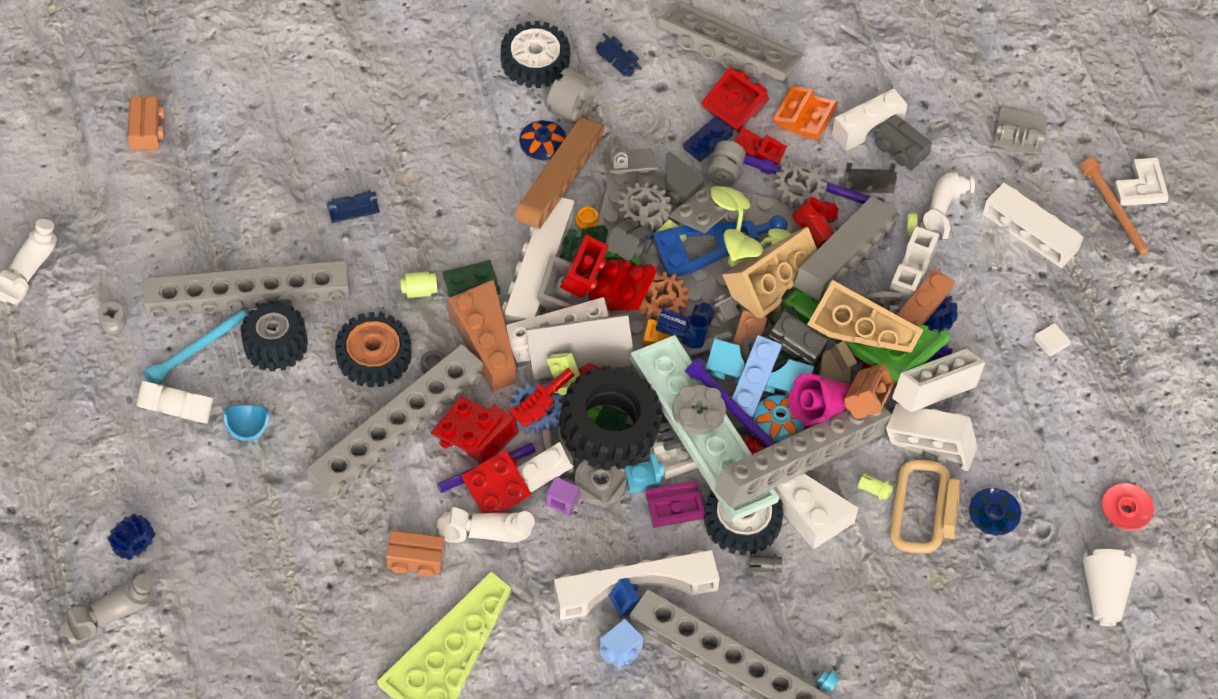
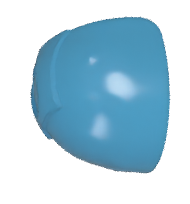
M233 405L224 408L225 427L230 435L239 441L256 440L262 435L268 425L269 409L258 405Z

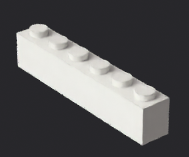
M561 198L541 229L530 227L529 236H531L529 242H525L522 251L524 259L517 264L515 276H517L516 282H511L508 296H510L509 302L505 301L502 307L505 326L541 314L543 306L537 300V295L550 256L553 255L560 258L574 217V200Z

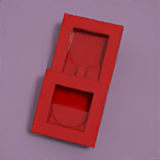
M744 127L741 128L734 141L743 147L746 155L761 160L766 158L775 161L774 164L776 165L779 164L787 148L786 145L769 135H766L763 139Z

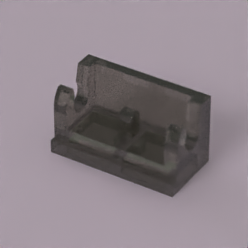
M846 163L844 171L845 188L859 193H894L897 180L896 164H890L889 170L851 169L852 163Z

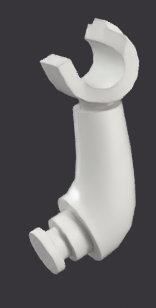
M949 172L942 175L935 184L929 211L925 213L920 228L929 231L939 230L942 239H948L950 224L945 217L951 200L959 198V195L964 194L967 190L969 193H974L975 183L973 176L970 175L965 179L964 176H959L957 172Z
M39 219L36 221L35 230L31 231L9 269L0 273L1 301L5 303L10 302L15 305L22 301L28 290V281L53 252L57 237L53 234L54 223L51 220Z
M452 507L450 512H444L442 517L438 518L437 529L439 530V536L445 537V541L451 543L465 541L467 532H469L468 538L517 543L530 536L535 520L533 515L527 511L520 513H472L471 519H469V513Z

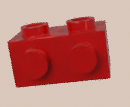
M585 235L574 253L560 288L580 298H583L587 291L592 292L598 281V278L595 277L597 271L601 272L607 259L604 258L608 245Z

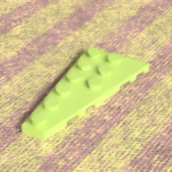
M491 571L377 681L378 686L393 699H458L511 594V587Z

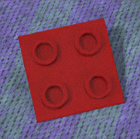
M460 396L431 431V434L441 439L439 444L445 449L454 445L473 454L503 416Z
M506 449L461 476L482 513H503L532 495L516 467L518 465L516 459L513 456L510 457Z

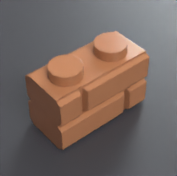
M157 96L129 98L127 138L131 150H143L144 148L147 150H158L160 140H164V126L160 125L161 120H165V107L160 106Z
M882 363L873 366L871 369L866 368L858 372L849 392L844 398L845 407L852 413L854 418L860 419L867 417L868 414L873 415L881 412L894 386V380L886 365Z
M392 530L386 556L387 569H391L398 574H405L407 571L418 572L423 577L441 575L446 547L445 537Z

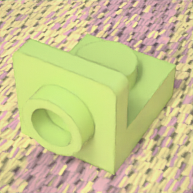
M572 353L552 354L546 360L554 379L568 367L575 374L573 378L558 389V392H555L560 395H566L569 385L575 382L576 377L580 375Z

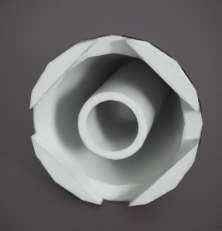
M1115 549L1093 550V555L1088 556V552H1085L1083 554V565L1094 619L1099 621V624L1102 626H1115L1116 622L1121 621L1137 566V556L1131 553V558L1124 556V551Z

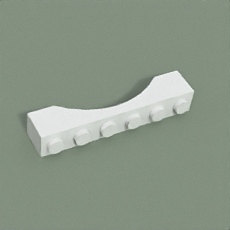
M696 550L688 555H669L661 560H643L638 564L629 566L616 565L611 569L601 571L593 569L585 574L574 576L566 574L558 579H554V595L560 620L587 615L595 605L608 597L621 579L628 578L631 584H637L638 586H667L690 595L718 591L720 578L712 550Z

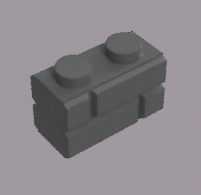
M897 115L891 117L887 123L885 122L878 128L875 139L877 147L882 152H888L899 165L906 166L910 170H913L929 156L932 142Z
M628 219L613 228L606 242V245H608L607 250L615 254L618 252V256L627 261L632 260L636 256L640 258L643 253H647L653 244V240H651L652 231L644 226L639 227V223Z
M786 311L783 312L767 336L771 337L772 341L782 344V350L796 359L799 358L800 362L808 365L812 364L828 340Z

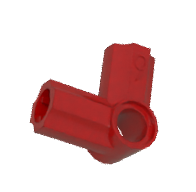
M809 197L793 212L792 217L801 228H809L817 249H819L834 234L829 223H833L838 219L837 213L839 209L835 203H829L828 201L820 202L815 197Z

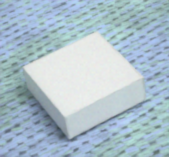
M1055 323L1035 334L1034 340L1049 357L1070 344L1068 337Z

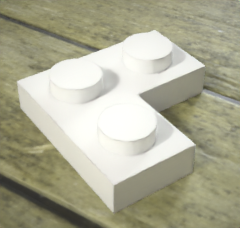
M1158 158L1134 159L1132 167L1136 179L1118 180L1115 182L1114 189L1121 206L1167 202L1169 197Z

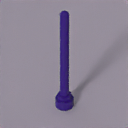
M700 357L687 367L685 373L691 379L700 380L705 386L716 388L721 392V398L724 400L726 408L765 448L776 444L708 374L707 364Z

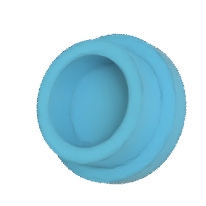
M834 669L830 672L825 670L815 682L819 686L817 689L830 693L840 680V677L836 675Z

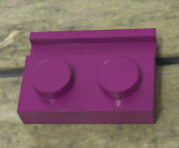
M697 481L645 490L653 528L704 519L705 510Z

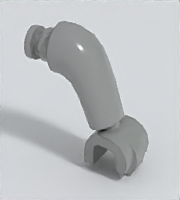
M146 574L137 575L134 580L89 605L90 611H88L86 606L70 608L69 614L62 618L60 629L63 636L67 637L72 644H79L89 640L96 634V626L100 628L144 609L153 599V579Z

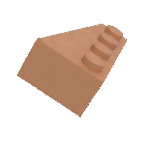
M494 280L448 298L449 317L468 350L483 363V376L492 392L516 383V366Z

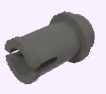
M774 554V556L750 555L749 572H773V575L782 573V557H778L777 554Z

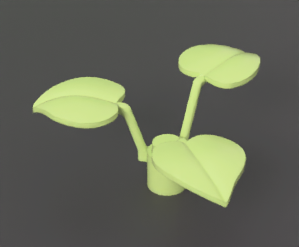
M724 186L710 187V195L720 207L732 211L737 210L738 212L736 230L728 229L724 233V242L729 252L727 262L731 267H734L748 257L760 256L764 245L767 243L773 245L792 234L783 229H770L767 233L769 237H766L761 243L740 232L744 213L743 209H749V200L735 189Z

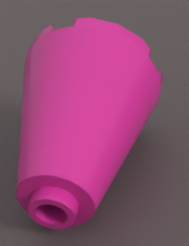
M813 373L802 374L793 382L796 384L794 389L789 392V407L795 419L802 421L803 425L814 426L847 410L844 398L849 392L851 384Z

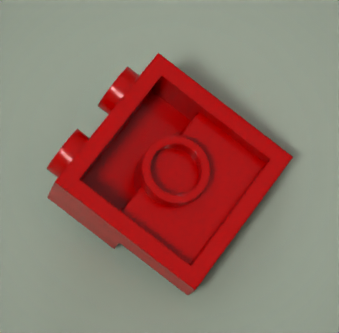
M729 67L700 105L739 133L752 116L755 118L769 101L768 90L758 82L753 84L749 81V77L743 71L738 69L736 72Z
M625 259L608 260L602 271L598 272L599 279L594 290L589 292V300L592 301L604 297L609 311L639 310L657 270L653 264L632 265Z

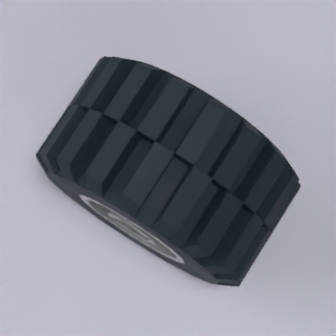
M269 302L267 306L261 304L257 306V310L252 309L249 311V316H245L243 324H241V337L245 355L252 365H259L261 370L269 368L270 371L275 372L279 368L283 371L286 370L287 366L293 367L296 365V360H302L303 353L307 351L308 339L304 318L301 317V313L298 310L294 311L293 306L288 305L286 307L281 302L278 305H274V302Z

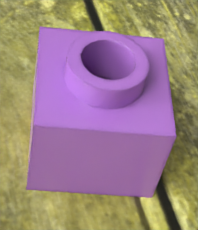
M555 477L546 493V506L568 516L571 515L579 500V487L568 479L562 480Z

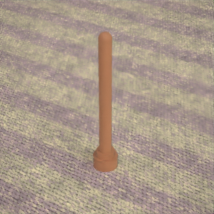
M1096 157L1087 158L1080 164L1079 168L1084 176L1093 179L1138 252L1142 255L1146 254L1148 247L1101 175V164Z

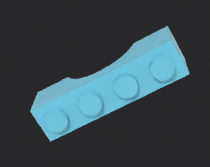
M714 339L706 366L710 371V376L721 380L728 376L735 378L734 383L738 384L746 365L741 357L739 345ZM789 359L781 369L771 373L764 392L774 394L775 390L785 392V396H789V392L794 389L796 384L793 383L795 379L802 374L813 373L814 366Z

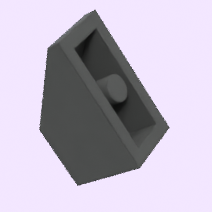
M669 151L666 153L665 160L666 197H670V203L679 207L704 187L705 179Z

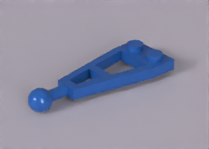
M775 215L769 219L768 223L753 226L752 221H742L740 232H746L747 236L757 241L758 235L768 233L770 229L774 228L786 230L788 224L783 216ZM737 222L717 223L705 234L689 226L674 227L653 233L652 239L664 271L667 272V277H671L673 274L676 277L691 274L729 256L723 234L728 229L736 230ZM680 235H686V237L713 235L718 249L690 262Z

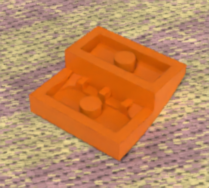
M791 86L773 117V123L800 136L819 141L838 108L837 101L816 97L812 89Z

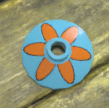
M769 396L759 403L755 411L754 421L777 443L802 432L805 427L802 421L795 419L789 407V396ZM781 412L784 413L785 416L780 418L776 415V413Z

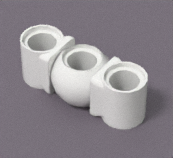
M142 381L136 406L208 424L214 398Z

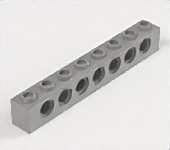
M346 261L143 279L144 307L147 318H162L172 315L187 316L194 313L211 314L217 311H239L250 308L258 309L257 306L261 304L267 306L269 302H274V305H278L281 302L287 307L294 304L350 300Z
M461 344L307 468L308 481L329 501L335 496L342 495L352 482L362 479L368 469L384 461L389 452L394 448L401 447L414 432L421 431L426 422L433 417H438L447 405L452 401L456 402L469 387L476 386L483 378V363ZM421 406L422 408L414 409L413 407ZM395 422H403L399 425L393 424ZM377 437L384 438L382 440H374ZM357 453H364L362 456H355ZM337 469H344L342 472H335Z
M883 406L880 413L868 414L867 417L856 419L850 411L846 410L723 468L714 490L733 508L882 436L892 414Z
M647 590L630 613V624L636 630L751 699H833L827 691L814 688L803 677L792 675L781 664L775 661L770 662L762 657L754 648H747L738 643L732 635L723 634L714 629L710 622L699 620L692 616L686 608L682 606L677 607L670 603L661 593ZM660 616L667 617L669 620L662 622L659 621L657 618ZM682 630H688V631H690L692 634H691V635H683V634L680 633V631H682ZM712 644L715 648L707 649L703 645ZM733 657L736 658L739 662L730 663L726 659ZM757 671L761 673L762 676L754 677L750 674V672ZM781 685L786 690L777 691L774 689V686Z

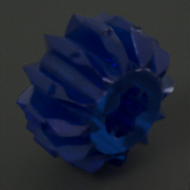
M952 296L946 297L924 323L925 326L929 327V330L934 331V329H937L940 333L944 331V328L948 330L952 328L953 323H955L958 317L957 303L952 302Z
M134 513L129 518L125 516L120 523H117V526L110 530L111 535L107 540L112 547V551L117 556H120L121 559L126 558L130 560L134 556L139 557L141 552L147 551L146 548L153 543L152 539L156 534L151 523L146 518Z

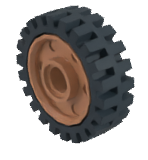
M368 312L369 317L365 318L364 313L359 314L358 320L354 317L349 319V325L345 323L342 326V331L339 330L337 334L335 353L339 369H341L344 376L348 375V380L351 382L356 380L357 385L363 386L364 382L367 383V387L373 388L374 383H377L378 387L384 386V381L391 384L394 382V377L397 380L402 377V372L405 373L407 371L408 364L410 365L412 350L408 330L405 326H402V322L399 320L395 322L393 316L389 315L386 319L385 313L379 312L378 317H375L374 312Z

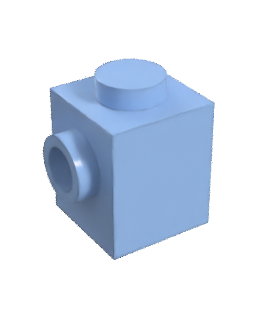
M626 619L600 638V654L602 658L609 664L613 663L618 669L625 663L628 665L633 662L643 646V636Z

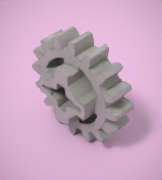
M799 161L798 165L795 166L794 163L789 162L788 168L781 166L780 172L776 173L773 189H776L775 196L781 197V204L788 202L790 209L794 205L798 208L809 197H815L820 201V199H824L827 183L824 182L825 175H819V168L811 169L812 163L803 166L802 161Z
M645 182L644 187H640L638 183H635V189L628 186L626 187V193L621 192L617 206L619 210L618 217L623 218V222L631 219L639 223V227L644 226L653 232L655 225L661 228L663 222H667L669 219V214H671L670 197H665V190L657 191L658 185L656 184L650 188L648 182Z

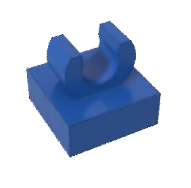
M628 578L619 580L608 595L620 617L629 616L643 597H639L636 593L639 586L631 584Z

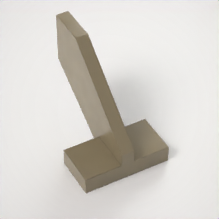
M845 341L840 342L821 354L818 375L851 384V366L856 364L857 361Z

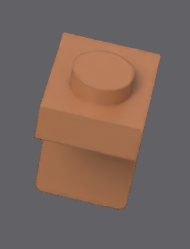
M745 310L742 312L733 344L739 345L740 354L744 362V339L757 338L758 335L762 337L764 328L768 327L770 320L768 317L757 318L754 314Z

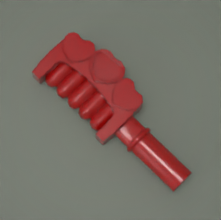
M568 367L552 382H549L545 388L538 384L536 386L538 390H535L534 394L532 393L529 395V398H525V402L522 401L520 406H516L515 409L511 407L509 410L524 428L534 424V420L536 422L541 421L542 418L546 417V411H549L555 403L551 395L558 392V389L573 378L575 374Z

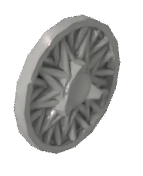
M871 291L861 294L864 298L881 307L884 304L901 300V295L897 292Z

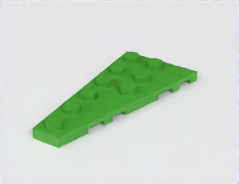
M797 289L783 301V308L808 324L820 301ZM919 324L917 327L924 331L911 353L849 341L845 342L853 355L871 367L882 363L886 365L894 382L898 383L902 372L921 366L950 340V333L945 331L937 333L928 330V326ZM829 338V339H831L832 341H834V342L837 343V344H839L840 342L843 341V340H838V339Z

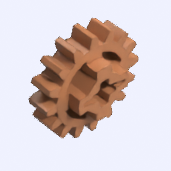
M666 271L663 272L662 276H658L656 273L639 308V314L647 313L646 320L654 317L657 321L665 319L667 323H670V317L676 320L679 319V313L686 312V305L689 302L688 288L684 287V281L679 280L677 282L675 274L667 277Z

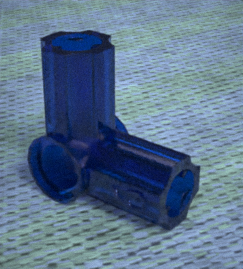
M705 302L695 305L689 317L662 309L657 321L656 331L671 336L675 335L677 338L682 339L683 344L687 347L699 349L704 345L716 311L712 309L711 304Z

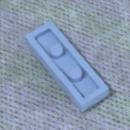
M759 335L756 338L732 397L750 417H754L782 348V344Z

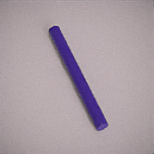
M529 443L509 452V455L519 460L536 451L534 445ZM472 469L437 483L440 493L464 484L465 482L461 476Z

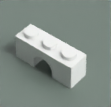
M893 88L835 117L832 136L847 151L865 142L866 135L876 125L881 127L894 115L904 120L908 104Z
M917 226L915 227L903 262L899 264L889 292L899 293L901 295L900 301L907 302L920 287L935 253L939 234Z

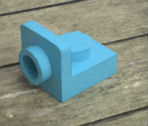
M655 453L649 455V461L637 463L633 466L627 465L624 468L629 493L660 487L661 477H664L663 464L661 461L657 462Z

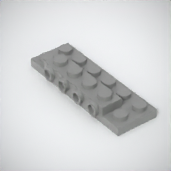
M680 0L659 18L658 26L665 29L668 33L677 34L676 43L683 49L700 53L705 59L718 61L725 68L739 69L749 78L760 80L767 74L772 79L784 81L798 67L803 58L801 53Z

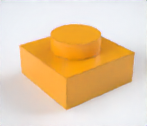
M648 319L643 345L649 346L671 337L673 324Z

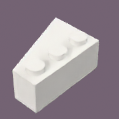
M896 404L886 427L891 444L921 455L923 451L939 456L937 461L945 463L946 459L961 464V469L969 471L978 448L970 416H965L961 413L953 414L941 412L937 409L924 408L910 412L904 409L901 404Z
M804 473L774 487L779 495V499L782 501L783 514L812 549L820 546L855 523L858 507Z

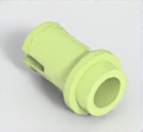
M864 473L859 481L858 489L878 496L879 500H888L893 491V485H890L888 480L883 482Z

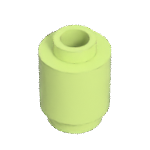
M429 271L405 273V278L400 279L402 294L407 293V298L431 296V293H437L435 273H429Z

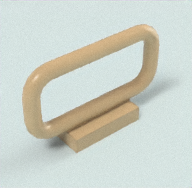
M910 460L899 470L890 529V539L899 550L913 553H930L941 545L943 534L944 538L955 539L960 500V480L950 479V472L942 463L929 460ZM913 470L934 471L940 475L933 536L927 543L909 542L901 538L908 475Z

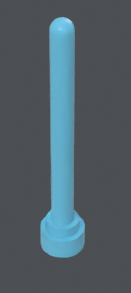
M240 310L161 365H150L143 370L144 377L150 383L161 384L164 381L163 378L166 377V373L241 323L244 317L248 316L247 311Z

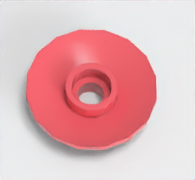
M1121 483L1110 487L1104 494L1101 505L1103 514L1110 523L1128 531L1139 530L1147 526L1153 518L1155 509L1150 495L1138 485ZM1122 509H1127L1130 513L1124 512Z

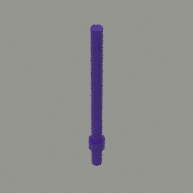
M746 155L743 164L761 169L760 172L768 175L771 173L776 175L781 170V166L774 164L775 161L766 158L761 160ZM824 181L827 183L826 192L862 204L871 197Z

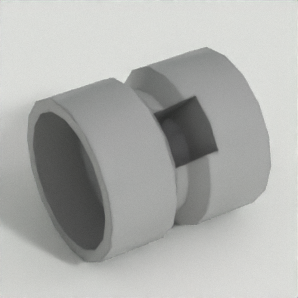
M732 141L718 142L706 172L708 179L719 186L730 187L735 185L746 156L743 147Z

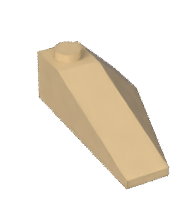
M802 228L764 249L760 256L749 257L722 274L732 298L757 318H763L776 309L782 302L781 297L785 291L793 286V280L798 274L799 268L817 251L809 228Z
M833 280L807 324L829 338L907 353L912 352L924 331Z

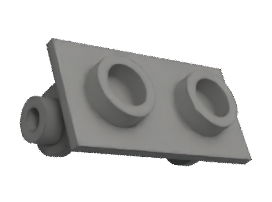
M726 294L714 299V305L708 309V312L715 309L716 313L714 316L718 323H725L739 315L740 313L736 305H739L742 312L743 310L747 311L732 296L727 297Z

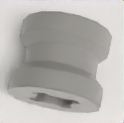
M111 301L104 303L99 308L98 316L104 331L113 334L125 328L126 317L121 304Z

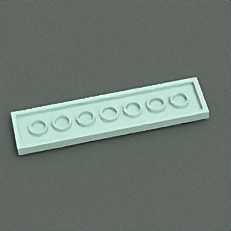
M674 335L631 352L629 356L631 363L642 380L646 379L651 384L650 390L654 389L659 397L657 402L661 403L662 412L731 521L734 522L777 503L779 496L775 489L772 488L731 508L714 490L723 468L752 454L726 413L723 423L707 435L688 433L684 430V426L679 422L677 424L674 420L672 408L675 397L680 392V389L684 386L692 385L705 386L700 380L691 379L685 373V370L692 361L677 337ZM701 406L692 408L696 409L698 414H702V411L705 410Z

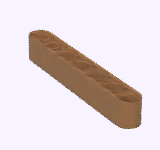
M584 117L578 119L520 202L515 216L517 222L541 229L601 141L604 133V124Z

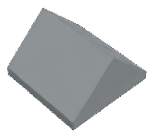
M553 255L549 258L537 300L548 313L588 302L589 291H587L583 298H580L560 288L570 262Z

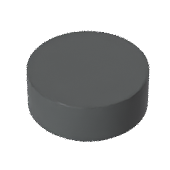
M435 350L424 353L420 360L422 372L425 374L444 359L445 356Z

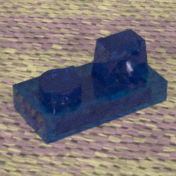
M716 116L685 141L683 149L701 162L714 151L718 142L727 141L731 138L734 129Z

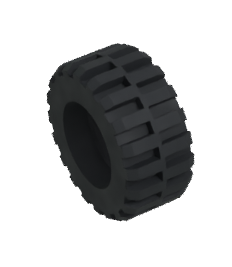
M602 366V370L599 371L597 368L588 370L587 376L584 373L576 377L575 382L571 383L567 388L559 416L561 438L566 440L565 446L571 452L574 450L576 452L575 457L580 461H583V459L589 461L588 465L592 467L600 465L603 466L602 469L611 470L612 466H616L619 470L626 468L627 463L631 466L637 464L640 458H645L650 452L661 425L662 407L661 403L657 402L659 397L654 389L650 390L651 384L646 379L640 380L639 374L633 371L630 374L625 372V368L621 367L615 370L611 369V366ZM598 405H613L624 410L630 416L634 425L623 431H608L594 424L589 418L587 411Z

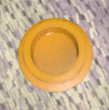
M592 207L581 208L575 217L577 226L583 230L595 229L599 220L598 212Z

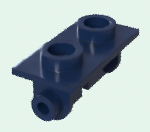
M605 33L602 34L606 40L603 43L599 42L597 44L596 50L598 55L608 63H611L616 57L617 59L612 66L623 76L631 77L635 72V67L642 70L637 62L639 57L630 49L626 52L621 48L623 44L615 36L610 38Z
M368 190V192L355 194L354 197L331 198L332 201L326 202L332 223L380 213L376 191L371 192V190Z

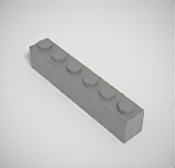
M871 196L799 268L794 287L820 301L832 280L843 282L849 270H854L861 258H866L869 255L873 245L878 246L885 233L889 234L896 224L894 217L897 210Z

